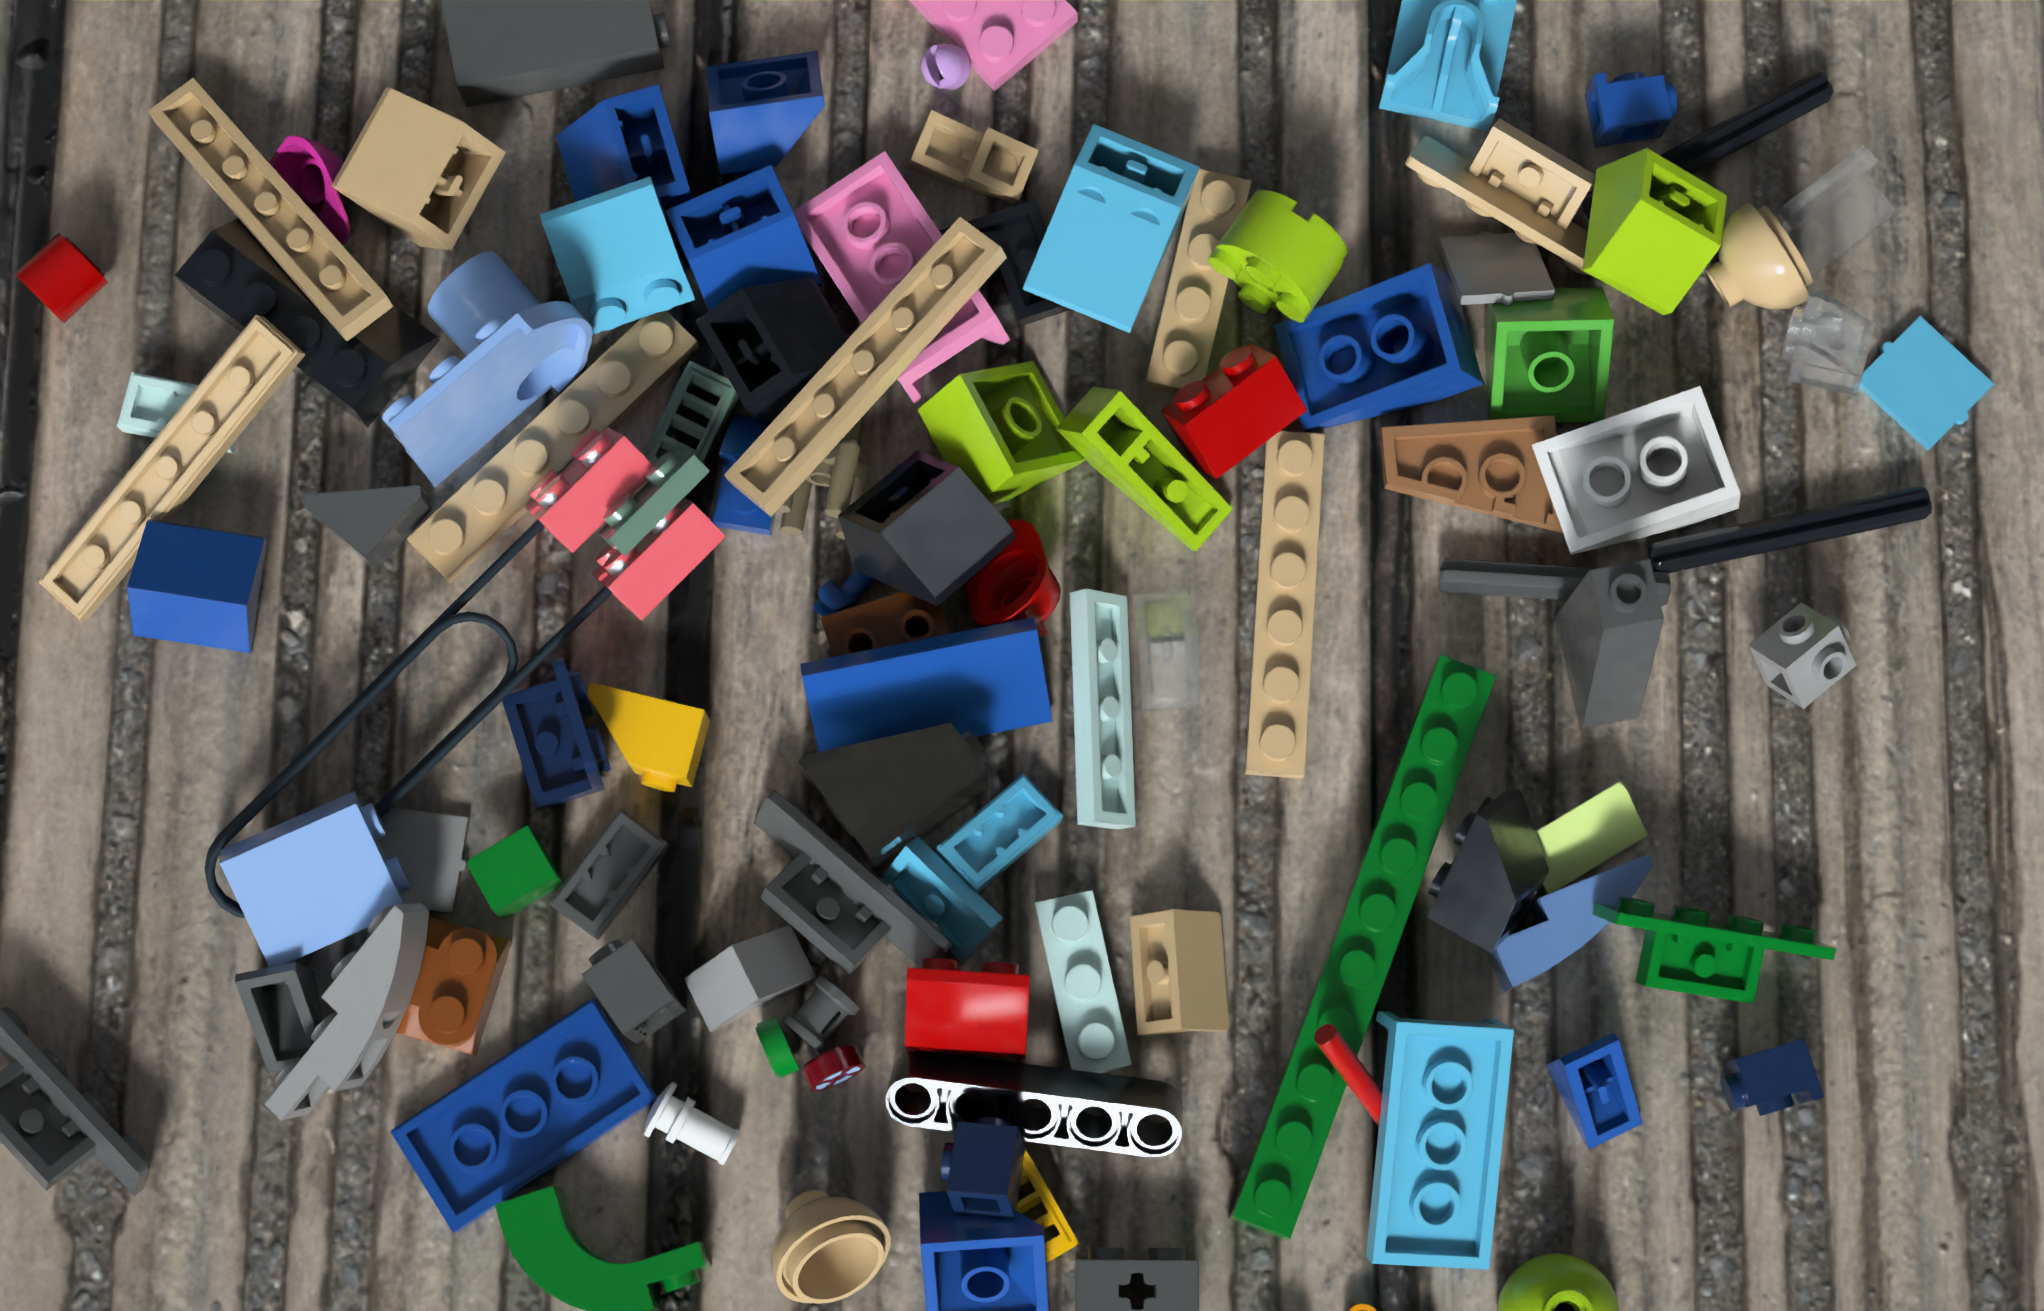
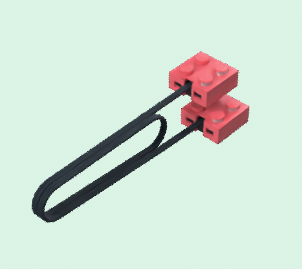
M606 427L601 433L596 429L589 431L571 449L570 454L575 459L559 475L554 470L546 473L529 491L528 494L533 500L525 509L536 521L218 834L208 849L204 867L210 894L221 908L236 917L246 918L239 903L225 895L217 884L215 867L220 850L224 849L226 844L440 633L454 624L468 621L486 624L497 631L506 644L509 658L506 674L499 685L374 806L380 819L611 594L642 621L726 536L693 502L683 498L626 556L607 544L595 558L600 565L591 573L604 587L516 672L518 665L516 645L505 626L486 614L470 611L458 612L543 528L573 553L605 522L603 519L604 514L619 498L625 494L631 496L647 480L645 474L653 464L624 435L609 427Z

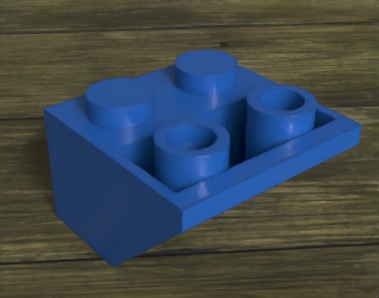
M659 84L602 100L556 136L575 202L647 177H651L665 215L666 210L693 199Z
M772 165L665 211L672 233L708 311L745 287L812 277L819 287H822V282L795 214Z

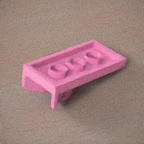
M909 0L949 44L958 45L966 51L972 69L993 91H996L1078 22V12L1066 0Z
M885 151L793 211L801 232L861 324L942 236ZM979 289L897 378L913 403L922 399L925 374L978 339L1001 345L1010 341L999 319Z

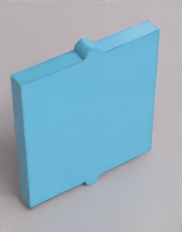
M1921 316L1893 343L1885 342L1880 348L1881 355L1854 381L1863 392L1927 451L1955 423L1961 425L1967 421L1969 417L1967 411L1994 385L1988 377Z

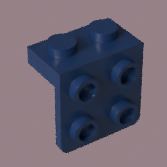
M563 657L551 661L556 680L511 693L502 700L537 811L605 790L600 773L611 770L597 724L585 728L583 718L594 714L580 670L576 669L568 672Z

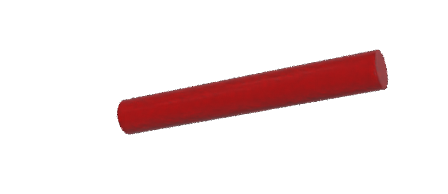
M1332 1024L1321 1026L1314 1034L1315 1042L1379 1126L1382 1102L1381 1088L1336 1027Z

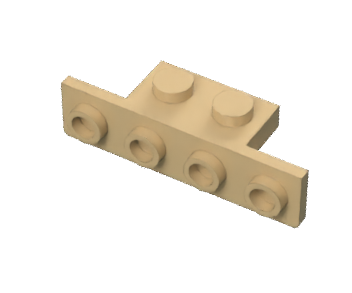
M1500 118L1492 127L1473 163L1427 135L1409 154L1405 164L1416 171L1418 177L1423 182L1436 188H1445L1465 200L1466 205L1475 213L1497 219L1514 229L1515 234L1522 241L1542 246L1561 257L1571 270L1582 275H1590L1583 271L1588 231L1572 222L1593 186L1595 174Z

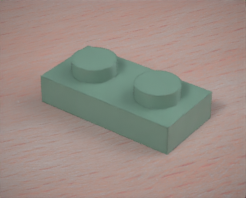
M682 449L676 455L672 452H667L646 472L645 477L649 482L633 498L629 494H625L606 511L603 519L607 524L598 534L614 550L626 556L710 470L690 452Z

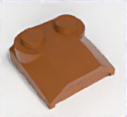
M429 917L427 939L420 973L411 1001L396 1033L476 1056L512 942L509 939L491 935L476 928L463 927Z

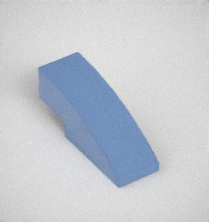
M1650 854L1542 896L1533 902L1531 908L1538 924L1508 936L1491 953L1486 951L1503 992L1509 991L1546 972L1579 950L1610 923L1609 921L1592 914L1594 903L1617 906L1619 896L1632 898L1654 866Z

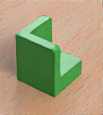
M528 825L467 861V867L491 909L502 919L510 917L559 888L564 883L537 834Z

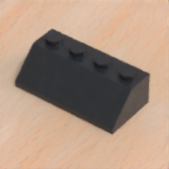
M239 218L212 230L175 274L192 297L239 332L245 329L255 315L265 317L306 354L293 369V372L367 428L440 341L438 336L393 303V307L349 341H346Z

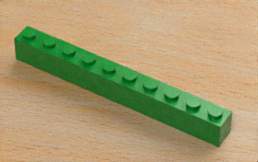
M1441 654L1431 669L1228 1219L1282 1240L1291 1239L1347 1083L1315 1042L1314 1034L1321 1026L1332 1024L1356 1056L1358 1055L1496 678L1494 674Z

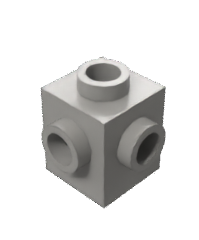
M1802 602L1748 645L1766 685L1803 709L1856 666L1847 645L1850 635L1842 622L1831 613L1821 615Z

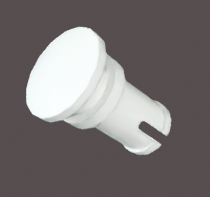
M672 1082L663 1090L653 1104L647 1117L644 1135L650 1137L653 1129L657 1128L668 1134L665 1140L674 1143L678 1139L717 1160L719 1164L724 1165L741 1131L737 1128L733 1129L694 1108L693 1106L696 1101L687 1098L686 1102H683L672 1096L677 1087V1084Z

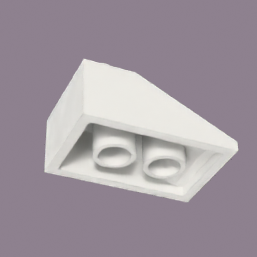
M1701 386L1532 444L1571 555L1684 528L1739 509L1741 493Z

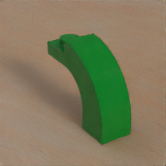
M550 1186L495 1204L507 1245L523 1271L545 1292L575 1308L586 1311H654L661 1309L654 1285L663 1283L665 1293L701 1282L698 1271L712 1266L706 1245L703 1242L689 1244L633 1263L616 1264L598 1257L578 1237L561 1187Z

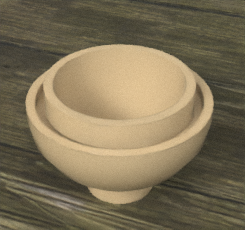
M1749 202L1741 205L1729 216L1723 228L1722 244L1718 250L1719 261L1705 269L1715 289L1729 308L1743 299L1755 306L1767 309H1790L1804 303L1809 299L1806 287L1813 283V279L1791 238L1765 205L1757 210Z
M810 1190L798 1195L788 1204L785 1210L786 1221L779 1229L775 1238L771 1254V1266L774 1279L780 1291L787 1298L801 1303L822 1304L835 1302L856 1293L875 1277L889 1254L891 1246L890 1233L881 1217L868 1205L847 1197H829L822 1190Z

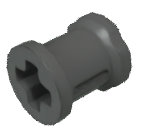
M820 975L815 981L816 990L795 1015L787 1014L781 1021L819 1054L827 1051L826 1041L848 1015L855 1016L860 1010L859 1006L846 994Z

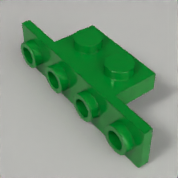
M1619 896L1617 906L1594 903L1593 915L1617 925L1646 929L1635 980L1636 983L1645 987L1754 1004L1765 949L1834 960L1836 948L1816 941L1818 931L1807 927L1782 923L1780 933L1763 931V921L1728 914L1726 924L1709 922V912L1677 905L1673 906L1672 915L1654 913V903Z

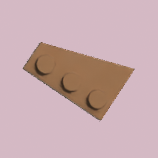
M1555 416L1381 427L1379 437L1384 489L1563 533L1532 448V444L1557 436Z

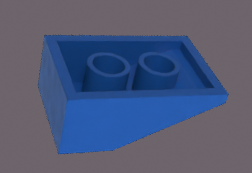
M1431 263L1315 308L1303 323L1288 319L1274 325L1288 377L1307 409L1299 417L1302 429L1305 432H1312L1432 404L1484 384L1463 309L1450 277Z

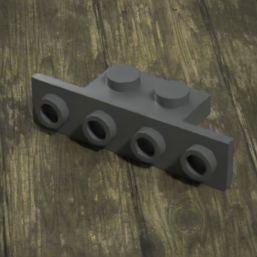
M775 790L764 799L754 824L795 858L764 888L760 898L848 975L885 938L920 968L921 960L924 958H945L952 944L944 936L937 923L926 916H920L899 897L896 889L887 880L875 877L854 858L851 850L843 842L830 838L810 820L807 812L798 803L786 800Z
M8 1007L0 1009V1053L10 1063L0 1071V1142L46 1191L95 1154L120 1182L136 1196L144 1189L149 1171L147 1166L148 1158L142 1147L129 1135L121 1137L107 1123L108 1116L101 1103L92 1094L84 1092L81 1095L66 1079L68 1074L59 1058L47 1049L41 1052L29 1040L25 1024L12 1009Z

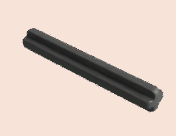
M1445 558L1439 566L1438 585L1439 590L1443 593L1568 600L1589 570L1599 569V567ZM1653 571L1661 606H1664L1668 603L1670 596V577L1666 572Z

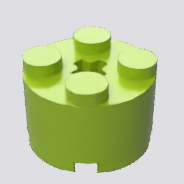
M1257 190L1251 199L1246 202L1209 256L1208 263L1218 273L1230 278L1241 288L1238 297L1249 308L1265 314L1271 307L1282 312L1288 318L1303 323L1341 269L1345 261L1344 258L1348 254L1347 247L1339 234L1315 213L1306 221L1301 216L1292 212L1298 202L1277 192Z

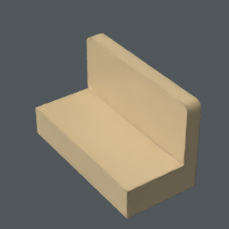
M1170 909L1130 916L1137 1036H1157L1185 1031L1219 1032L1228 1030L1229 1015L1222 918L1220 913Z

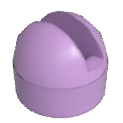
M940 43L933 45L924 52L920 62L921 73L925 81L939 89H957L966 82L970 74L971 65L968 54L963 48L954 44ZM939 71L945 79L941 80Z

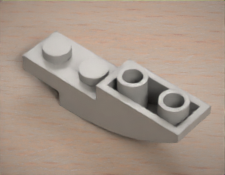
M422 903L390 905L383 909L370 923L368 932L371 935L358 951H353L346 955L333 969L331 978L334 981L321 998L336 1012L327 1016L315 1028L311 1035L314 1043L304 1056L294 1059L281 1070L274 1082L278 1088L264 1104L281 1121L309 1115L330 1088L335 1092L362 1086L381 1060L405 1015L420 973L429 918V910Z

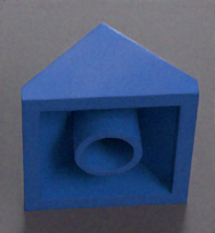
M147 520L127 585L133 635L251 653L267 537Z

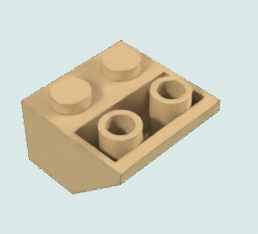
M385 88L331 187L418 246L452 250L506 152L463 121L392 88Z

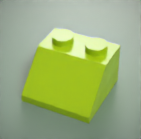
M1034 361L961 373L917 409L929 431L931 440L937 446L944 461L959 466L991 504L1008 501L1085 461V458L1056 430V427L1064 420V416Z

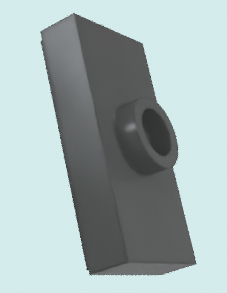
M620 808L548 904L596 940H599L670 845Z

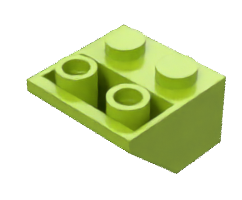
M1648 148L1597 168L1583 271L1663 316L1672 313L1721 247L1727 195Z

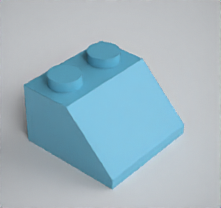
M651 177L540 214L571 304L591 325L593 335L695 300L680 250Z

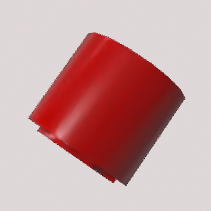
M60 233L56 234L14 273L63 323L69 320L108 283L103 277L104 274L67 236L64 238Z

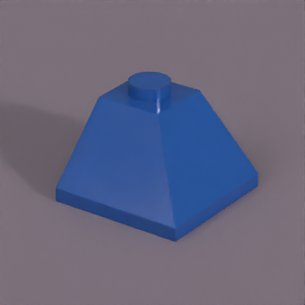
M817 51L706 67L709 115L720 175L733 173L736 176L744 177L769 165L777 167L824 108Z
M946 1191L919 1193L920 1246L926 1311H1049L1043 1226L1016 1211L1015 1219L955 1214Z

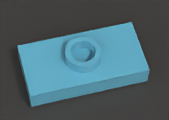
M1023 773L936 847L935 853L975 892L979 893L1062 821L1063 814Z

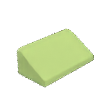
M1621 781L1536 831L1549 868L1541 888L1546 895L1555 892L1648 836L1631 797Z

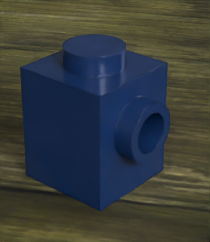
M992 1117L978 1118L975 1120V1123L957 1122L954 1143H945L941 1159V1176L943 1180H948L946 1192L955 1214L1015 1219L1025 1154L1018 1126H1011L1002 1119Z

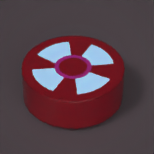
M846 1044L832 1048L814 1057L804 1065L802 1072L810 1091L818 1092L853 1078L862 1072L866 1066L857 1046Z

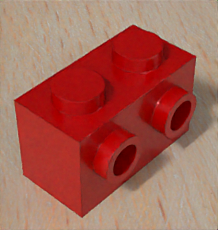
M1250 343L1226 354L1222 358L1220 366L1201 381H1194L1182 387L1176 393L1174 401L1163 408L1161 413L1191 463L1217 479L1300 417L1307 409L1278 358Z

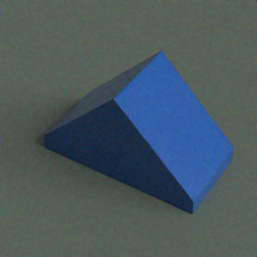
M1614 1032L1546 1065L1584 1143L1589 1149L1643 1124L1620 1041Z

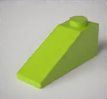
M1093 386L1056 427V430L1094 469L1192 551H1197L1233 510L1222 496L1120 390Z

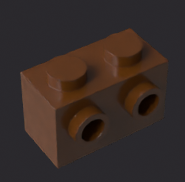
M904 591L820 617L833 657L950 634L941 605L935 606Z

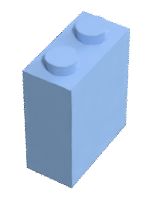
M355 791L220 850V865L269 967L287 964L368 928L372 920L386 907L405 904L402 892L411 889L407 875L397 856L386 859L377 840L387 835L373 803L362 807Z

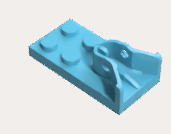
M1402 0L1379 109L1489 132L1500 99L1497 95L1517 0Z
M1379 1011L1376 1021L1386 1027L1388 1041L1366 1258L1372 1264L1489 1270L1514 1029L1492 1018H1485L1481 1023L1399 1018L1391 1012Z

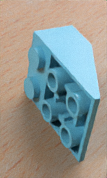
M1093 124L1069 175L1024 283L1023 290L1130 333L1186 209L1200 167Z

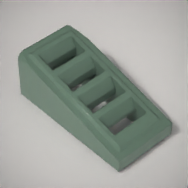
M689 361L671 395L644 456L654 464L664 450L676 455L682 449L694 454L706 466L741 402L730 380L695 362ZM697 388L720 398L717 406L694 396ZM686 408L709 419L707 427L705 428L683 417ZM675 429L700 441L696 450L671 438Z

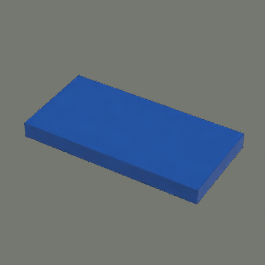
M1034 617L800 664L822 768L1052 722L1038 631Z
M593 997L390 1132L452 1232L458 1233L494 1209L495 1204L508 1200L654 1103L658 1095L600 1004Z

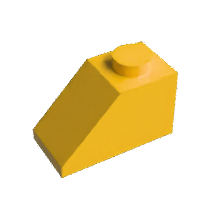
M590 682L587 694L628 764L636 774L642 775L641 784L666 792H675L677 784L693 787L710 724L706 711Z

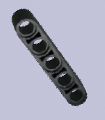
M914 1050L902 1054L894 1062L885 1097L886 1109L891 1117L897 1122L911 1127L955 1132L957 1122L975 1123V1120L978 1118L992 1117L1002 1119L1011 1126H1018L1022 1141L1144 1157H1163L1172 1153L1179 1145L1182 1137V1097L1172 1085L1158 1080ZM916 1083L922 1085L928 1091L915 1093L909 1091L903 1085ZM977 1091L983 1093L988 1098L975 1101L969 1099L963 1093ZM1039 1099L1045 1102L1047 1106L1033 1108L1027 1106L1023 1101ZM1097 1106L1103 1108L1108 1113L1093 1116L1087 1114L1083 1109ZM1149 1114H1158L1168 1120L1162 1123H1151L1143 1117Z

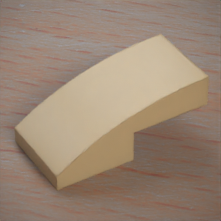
M931 110L925 119L907 166L961 188L1000 200L1017 203L1039 150L989 127L982 133Z

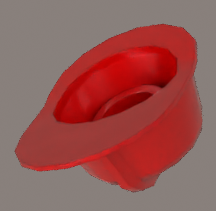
M1021 519L1009 520L1007 523L1013 528L1016 540L964 583L972 616L977 624L985 627L1034 617L1038 637L1042 638L1048 634L1046 619L1054 611L1060 600V584L1048 565L1041 537L1035 527Z

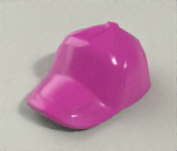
M299 136L285 137L284 142L276 150L269 163L342 245L346 244L350 237V224L343 203L347 197L331 187L344 162L337 154L319 141Z

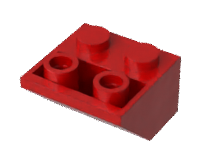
M939 958L922 959L921 968L907 967L906 1050L1026 1059L1030 975H1019V965L1003 962H983L982 972L959 971L958 961Z

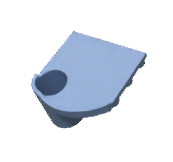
M493 251L483 252L456 268L440 284L427 306L430 317L462 350L466 357L461 361L457 356H451L443 360L429 376V381L433 384L415 400L410 395L399 398L385 411L382 417L383 421L393 431L394 436L404 446L407 454L417 464V468L434 487L439 485L549 389L553 387L560 395L574 382L588 360V352L593 335L592 327L588 321L568 302L553 301L542 303L507 263Z

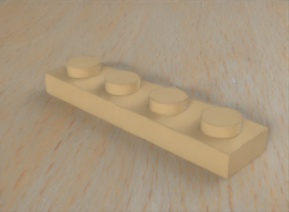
M1199 169L1188 200L1146 377V388L1176 394L1185 385L1194 381H1201L1206 377L1229 278L1221 275L1210 266L1208 258L1246 204L1251 180Z

